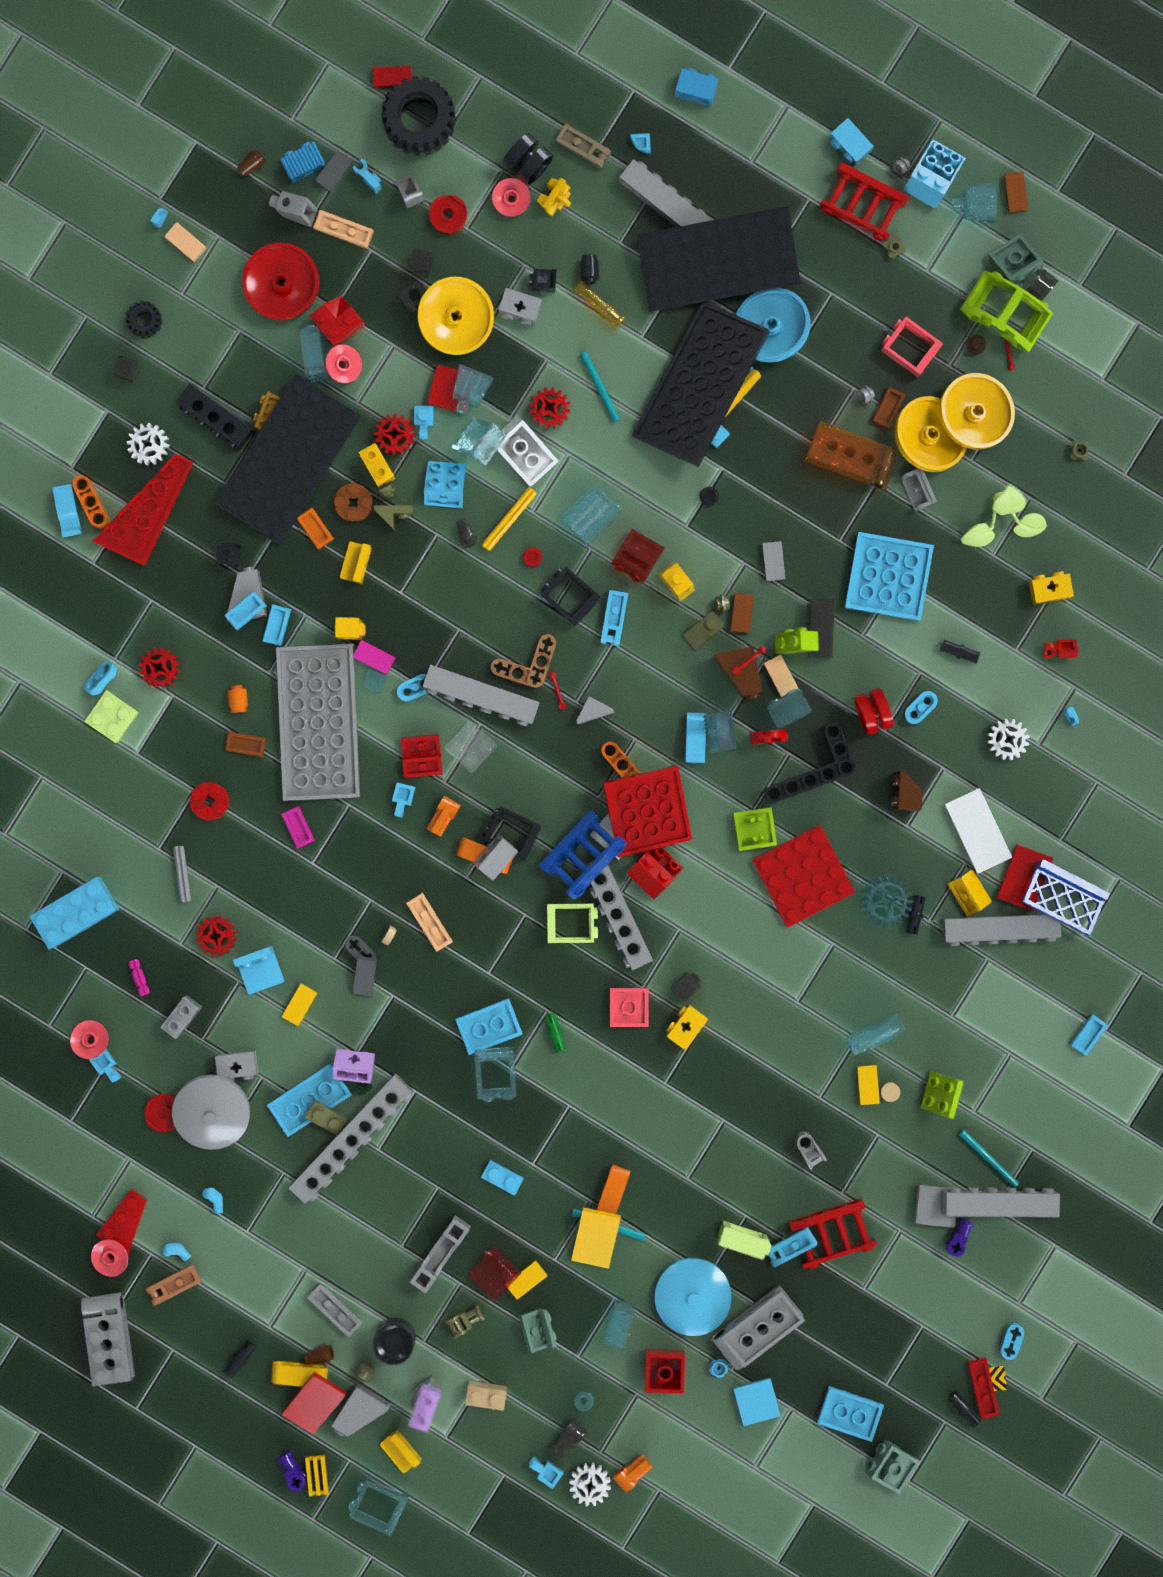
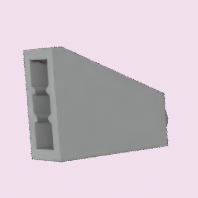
M247 567L242 569L243 572H238L228 612L253 591L265 603L259 570H254V567ZM266 607L252 619L266 617Z
M358 1383L335 1418L332 1427L337 1434L348 1437L387 1412L390 1403Z

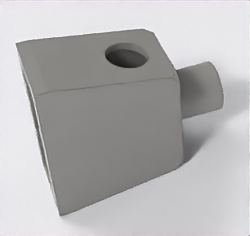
M282 191L280 197L272 195L269 201V206L276 208L282 217L312 227L318 209L308 198Z

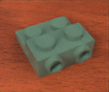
M1021 233L989 254V259L999 269L1003 278L1019 287L1031 275L1033 277L1039 275L1043 268V259Z
M885 1439L883 1443L877 1445L874 1458L867 1461L865 1473L874 1481L900 1494L920 1461Z

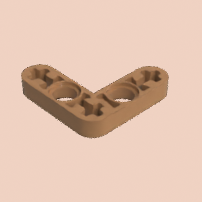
M550 634L543 635L540 638L530 668L504 659H495L491 664V671L496 676L532 688H539L545 681L556 647V640ZM547 638H550L553 643L547 649V652H551L550 656L539 652V649L544 650L545 644L542 641L547 640ZM539 656L547 658V664L543 667L538 666L536 663V659ZM499 662H502V666L508 668V665H512L509 670V676H505L507 672L503 670L497 673L494 665H498ZM533 667L545 670L544 674L540 672L539 679H541V682H537L536 685L530 679L537 672L533 671ZM515 668H520L523 671V676L520 679H515L512 676V671Z

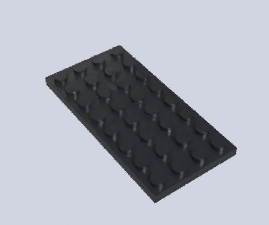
M788 206L636 235L650 312L801 284Z
M702 302L631 436L699 467L762 349L770 330L710 303Z
M295 374L215 502V505L278 545H281L361 415Z

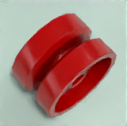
M880 687L869 691V699L864 693L853 697L857 715L867 736L878 732V724L883 730L894 727L889 704Z

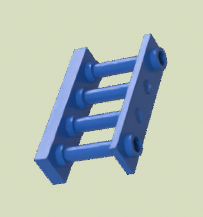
M592 810L582 818L539 865L550 876L556 873L570 887L566 893L574 900L584 893L585 888L616 855L624 850L627 844L619 835L615 839L600 826L602 819ZM592 831H595L609 844L602 853L586 839ZM579 845H582L596 859L589 867L573 853ZM566 859H569L583 873L576 881L560 868V865Z

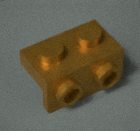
M267 391L266 395L262 394L259 405L262 406L260 413L256 412L252 421L255 424L254 429L259 431L262 429L281 397L271 394L269 391Z

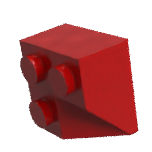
M342 296L324 303L309 315L313 323L333 347L342 345L365 326L363 320Z
M646 1349L645 1393L684 1394L685 1351Z

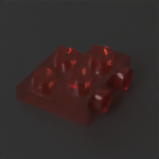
M632 528L611 564L614 565L616 571L620 573L626 572L631 575L630 578L633 581L645 583L665 547Z

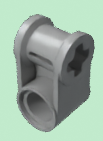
M802 1131L796 1135L795 1143L810 1170L821 1161H827L820 1147L817 1146L808 1132ZM803 1137H808L809 1143L805 1146L800 1145V1140Z

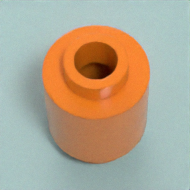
M242 685L231 686V690H227L228 706L231 708V713L246 712V707H248L247 690L243 689Z

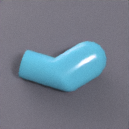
M211 1187L204 1189L203 1197L213 1203V1213H223L222 1194Z
M168 1243L162 1249L164 1256L178 1255L184 1262L192 1256L180 1243Z

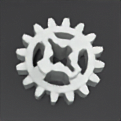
M150 423L147 424L146 428L143 424H140L139 430L133 428L135 434H129L132 440L127 441V444L131 445L128 451L134 452L131 457L133 459L138 457L137 462L140 464L144 460L146 466L149 465L150 461L156 465V459L163 461L161 455H167L168 453L165 451V448H170V445L165 443L169 440L167 436H163L165 431L163 429L159 431V426L157 425L152 428ZM157 436L160 439V446L157 445ZM145 442L152 443V446L146 447L144 444ZM136 443L140 446L139 453L136 449ZM156 452L155 455L148 457L149 454Z
M1007 719L1003 720V724L1000 721L996 722L997 728L991 726L993 733L987 734V736L991 737L987 744H992L989 750L996 751L995 757L1001 754V760H1005L1007 756L1009 760H1013V755L1019 758V752H1026L1023 747L1029 746L1025 739L1030 738V736L1024 734L1027 728L1021 729L1022 723L1020 722L1016 725L1015 719H1012L1010 723ZM1006 727H1012L1016 729V731L1011 732ZM999 733V741L996 742V736ZM1006 736L1012 737L1010 743H1005ZM1020 737L1021 740H1020V745H1019V747H1018L1017 741H1018V738ZM1006 747L1011 752H1004L1000 748Z
M593 1462L591 1467L584 1463L583 1469L577 1466L578 1473L572 1472L574 1479L569 1480V1483L573 1485L570 1487V1492H574V1499L579 1497V1504L585 1501L586 1506L589 1505V1502L596 1506L597 1500L601 1503L603 1502L602 1496L608 1497L606 1490H611V1485L607 1483L611 1482V1479L606 1477L608 1474L607 1470L601 1471V1465L595 1468ZM595 1474L599 1475L603 1482L598 1480ZM592 1477L593 1484L590 1487V1491H588L587 1484L589 1483L590 1478ZM579 1489H582L585 1492V1495H583L579 1491Z

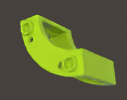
M984 271L960 309L970 320L988 328L991 325L1001 331L1000 335L1015 348L1030 352L1053 315L1050 309H1048L1049 305L1046 302L1038 300L1021 287L1004 279L996 271L992 273ZM993 286L1011 293L997 318L980 309ZM1022 300L1035 312L1020 334L1006 323Z

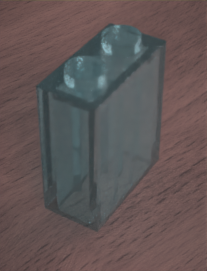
M595 485L561 516V520L587 546L621 513L619 511L620 506L613 499L609 501L605 497L607 493L600 486L596 487Z

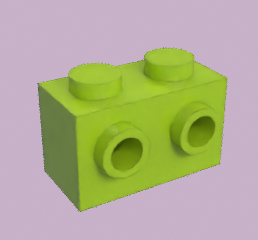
M806 627L795 628V632L794 629H785L783 633L775 634L776 653L784 654L819 651L818 631H807Z

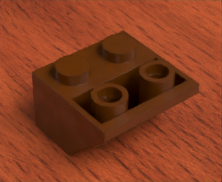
M897 771L892 776V787H895L894 794L891 795V806H894L893 810L922 811L923 791L905 771Z

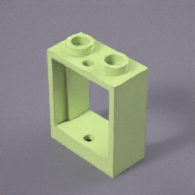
M594 903L547 904L548 943L594 942V938H598V927H594V919H598V913ZM555 909H589V937H556Z
M722 1221L717 1236L720 1246L760 1259H764V1256L769 1254L771 1244H769L770 1241L766 1234Z

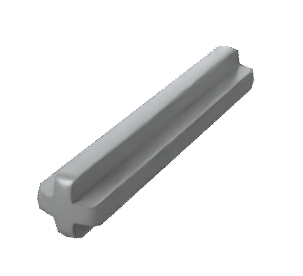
M184 846L173 847L179 898L180 902H189L191 896Z

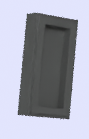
M337 150L315 179V182L331 193L352 166L353 161Z
M358 956L353 987L354 994L372 996L377 959Z

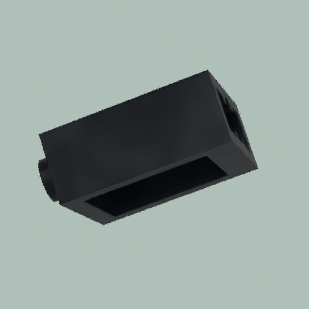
M566 566L564 569L560 568L554 574L555 579L551 584L547 582L541 589L543 592L541 597L576 627L601 599V596ZM566 575L591 596L573 617L549 597L550 593Z
M502 806L499 809L495 808L491 816L494 820L491 826H486L482 834L485 836L484 841L488 843L493 841L491 836L503 813L512 816L533 827L521 852H517L515 855L526 860L542 826Z

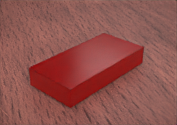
M411 66L373 67L374 88H391L395 84L399 86L402 84L401 80L405 78L407 81H412Z

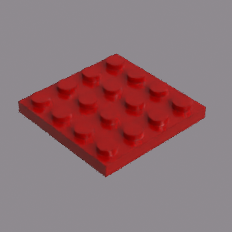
M677 765L603 782L613 838L615 839L619 835L627 842L624 850L617 855L618 857L692 840Z
M821 825L752 859L787 928L855 893Z

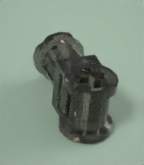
M575 1418L569 1420L559 1433L560 1437L554 1444L549 1445L553 1453L560 1458L563 1457V1453L569 1446L573 1448L588 1432L575 1422Z

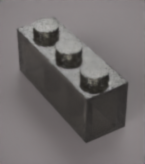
M811 599L810 603L806 605V615H809V622H806L805 627L807 631H818L819 651L805 652L808 653V658L831 659L833 657L835 600Z

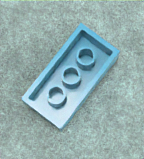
M95 877L29 917L48 949H54L120 909L102 878Z

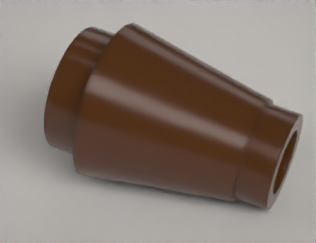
M255 149L253 152L250 151L237 169L245 177L263 167V163L266 160Z
M323 1344L304 1354V1360L307 1365L330 1363L334 1359V1351L330 1344Z

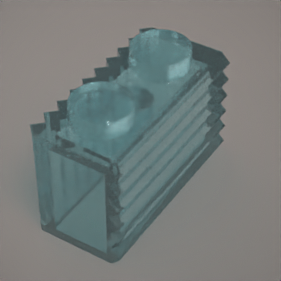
M731 711L704 715L709 752L714 753L737 749Z

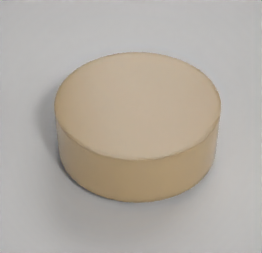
M391 925L389 926L381 941L383 944H390L397 931L396 928Z
M887 1082L881 1087L880 1093L884 1100L894 1102L900 1096V1089L895 1083Z

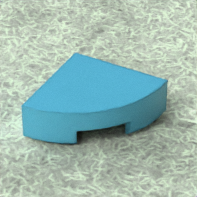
M650 133L630 135L631 142L638 151L645 154L651 153Z
M159 208L150 220L152 224L161 228L168 211Z
M1073 706L1063 710L1072 727L1079 723Z

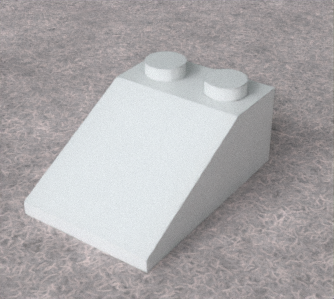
M519 416L513 418L489 441L530 487L559 462Z

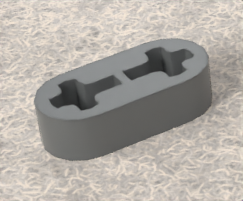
M354 935L347 938L345 947L356 960L358 956L364 957L361 954L362 951L367 955L371 953V958L373 959L377 958L375 952L359 936ZM351 939L359 941L357 945L361 949L360 951L355 947L350 948L351 943L349 941Z

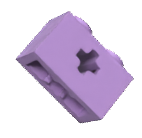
M337 1049L333 1065V1079L371 1084L375 1054Z
M422 1384L409 1423L410 1427L428 1432L441 1389Z

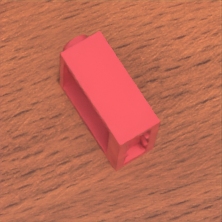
M905 317L903 321L899 319L895 324L893 335H887L881 343L884 346L881 351L918 378L943 343L908 317ZM904 327L931 346L917 367L889 348Z

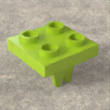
M772 807L733 813L739 851L777 845Z
M930 1071L921 1108L954 1119L964 1081Z

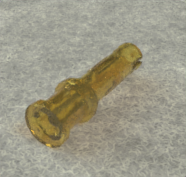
M582 281L575 287L574 291L601 313V318L611 323L614 330H617L626 320L625 315L622 316L617 312L612 304L608 305ZM586 293H588L598 303L594 302L588 295H586Z

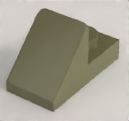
M413 505L374 506L375 512L394 531L395 516H398L399 519H408L409 515H414Z
M712 611L683 636L696 650L725 625Z

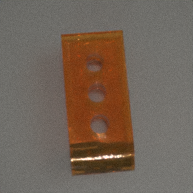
M820 421L819 425L816 426L804 462L863 484H869L874 488L886 490L899 453L892 449V447ZM827 445H831L834 451H830ZM845 452H849L852 458L847 457ZM863 458H866L869 464H865Z

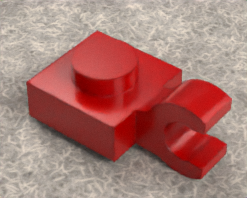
M1057 639L1056 643H1044V658H1051L1058 654V658H1078L1076 639Z

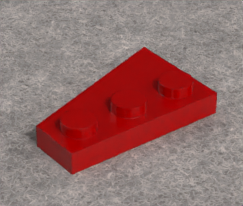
M132 1188L96 1236L101 1240L110 1239L117 1241L125 1248L129 1255L147 1199Z

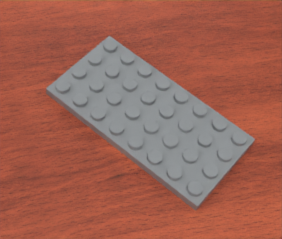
M353 644L276 647L283 801L360 797Z

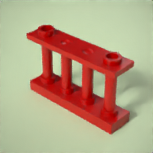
M841 162L836 173L840 179L828 202L822 199L819 208L829 216L833 214L872 234V237L877 241H887L890 234L886 230L897 208H904L909 196ZM851 181L856 184L857 188L846 209L843 210L835 206L846 182ZM867 189L873 192L874 196L863 218L860 219L852 215V212L863 191ZM885 198L890 201L891 205L878 228L870 224L869 221L879 201Z
M862 1198L788 1221L791 1230H796V1233L811 1225L818 1229L825 1254L814 1257L812 1249L805 1251L807 1260L801 1261L803 1268H808V1270L814 1269L820 1263L861 1250L868 1252L874 1249L873 1246H877L874 1238L869 1240L861 1216L862 1209L866 1208ZM849 1213L854 1216L862 1241L854 1245H850L843 1222V1215ZM830 1219L835 1221L843 1245L842 1249L832 1251L824 1226L826 1224L825 1221Z

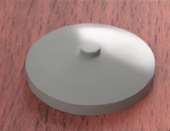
M203 1075L188 1081L178 1091L172 1107V1118L176 1130L188 1143L203 1149H221L235 1143L244 1134L250 1118V1105L244 1091L232 1080L218 1075Z

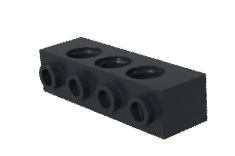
M192 384L187 386L176 401L180 405L179 410L186 415H189V413L196 417L194 420L203 427L205 424L209 426L212 434L218 438L222 436L227 439L225 443L233 449L238 447L241 450L254 432L251 427ZM197 403H203L201 411L194 410ZM218 414V421L210 422V416ZM228 425L234 426V431L231 434L225 433V428Z

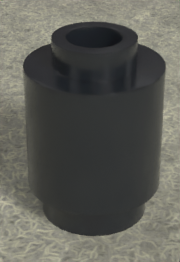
M593 254L583 255L580 261V277L585 284H595L600 279L599 260Z

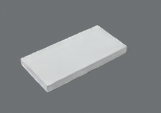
M980 788L944 804L977 874L1012 858Z

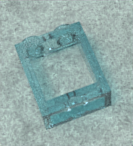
M306 325L303 327L304 329H299L306 377L309 382L329 380L325 367L326 357L322 333L319 327Z
M473 416L452 448L466 459L486 466L508 434L494 423Z
M513 1047L475 1050L478 1099L488 1102L493 1101L494 1098L511 1100L513 1097H516ZM509 1060L511 1087L483 1089L481 1062Z
M617 1299L614 1300L604 1334L605 1346L624 1350L634 1315L633 1304Z
M366 1477L365 1482L361 1481L356 1490L359 1493L357 1499H352L348 1510L351 1511L349 1517L391 1537L409 1496ZM368 1487L398 1500L388 1523L357 1510Z

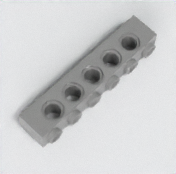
M594 861L587 863L585 865L589 867ZM607 865L600 872V874L605 876V882L598 885L593 880L591 882L593 887L589 889L594 899L598 897L601 903L598 905L602 916L606 915L609 920L606 925L610 933L614 932L617 937L614 942L618 950H623L625 957L622 959L626 967H631L633 971L653 961ZM605 891L613 893L612 901L606 902L603 900L602 895ZM615 908L620 909L622 912L619 919L611 917V911ZM620 927H629V935L621 936L619 934ZM631 943H635L638 946V951L635 954H630L627 951V947Z

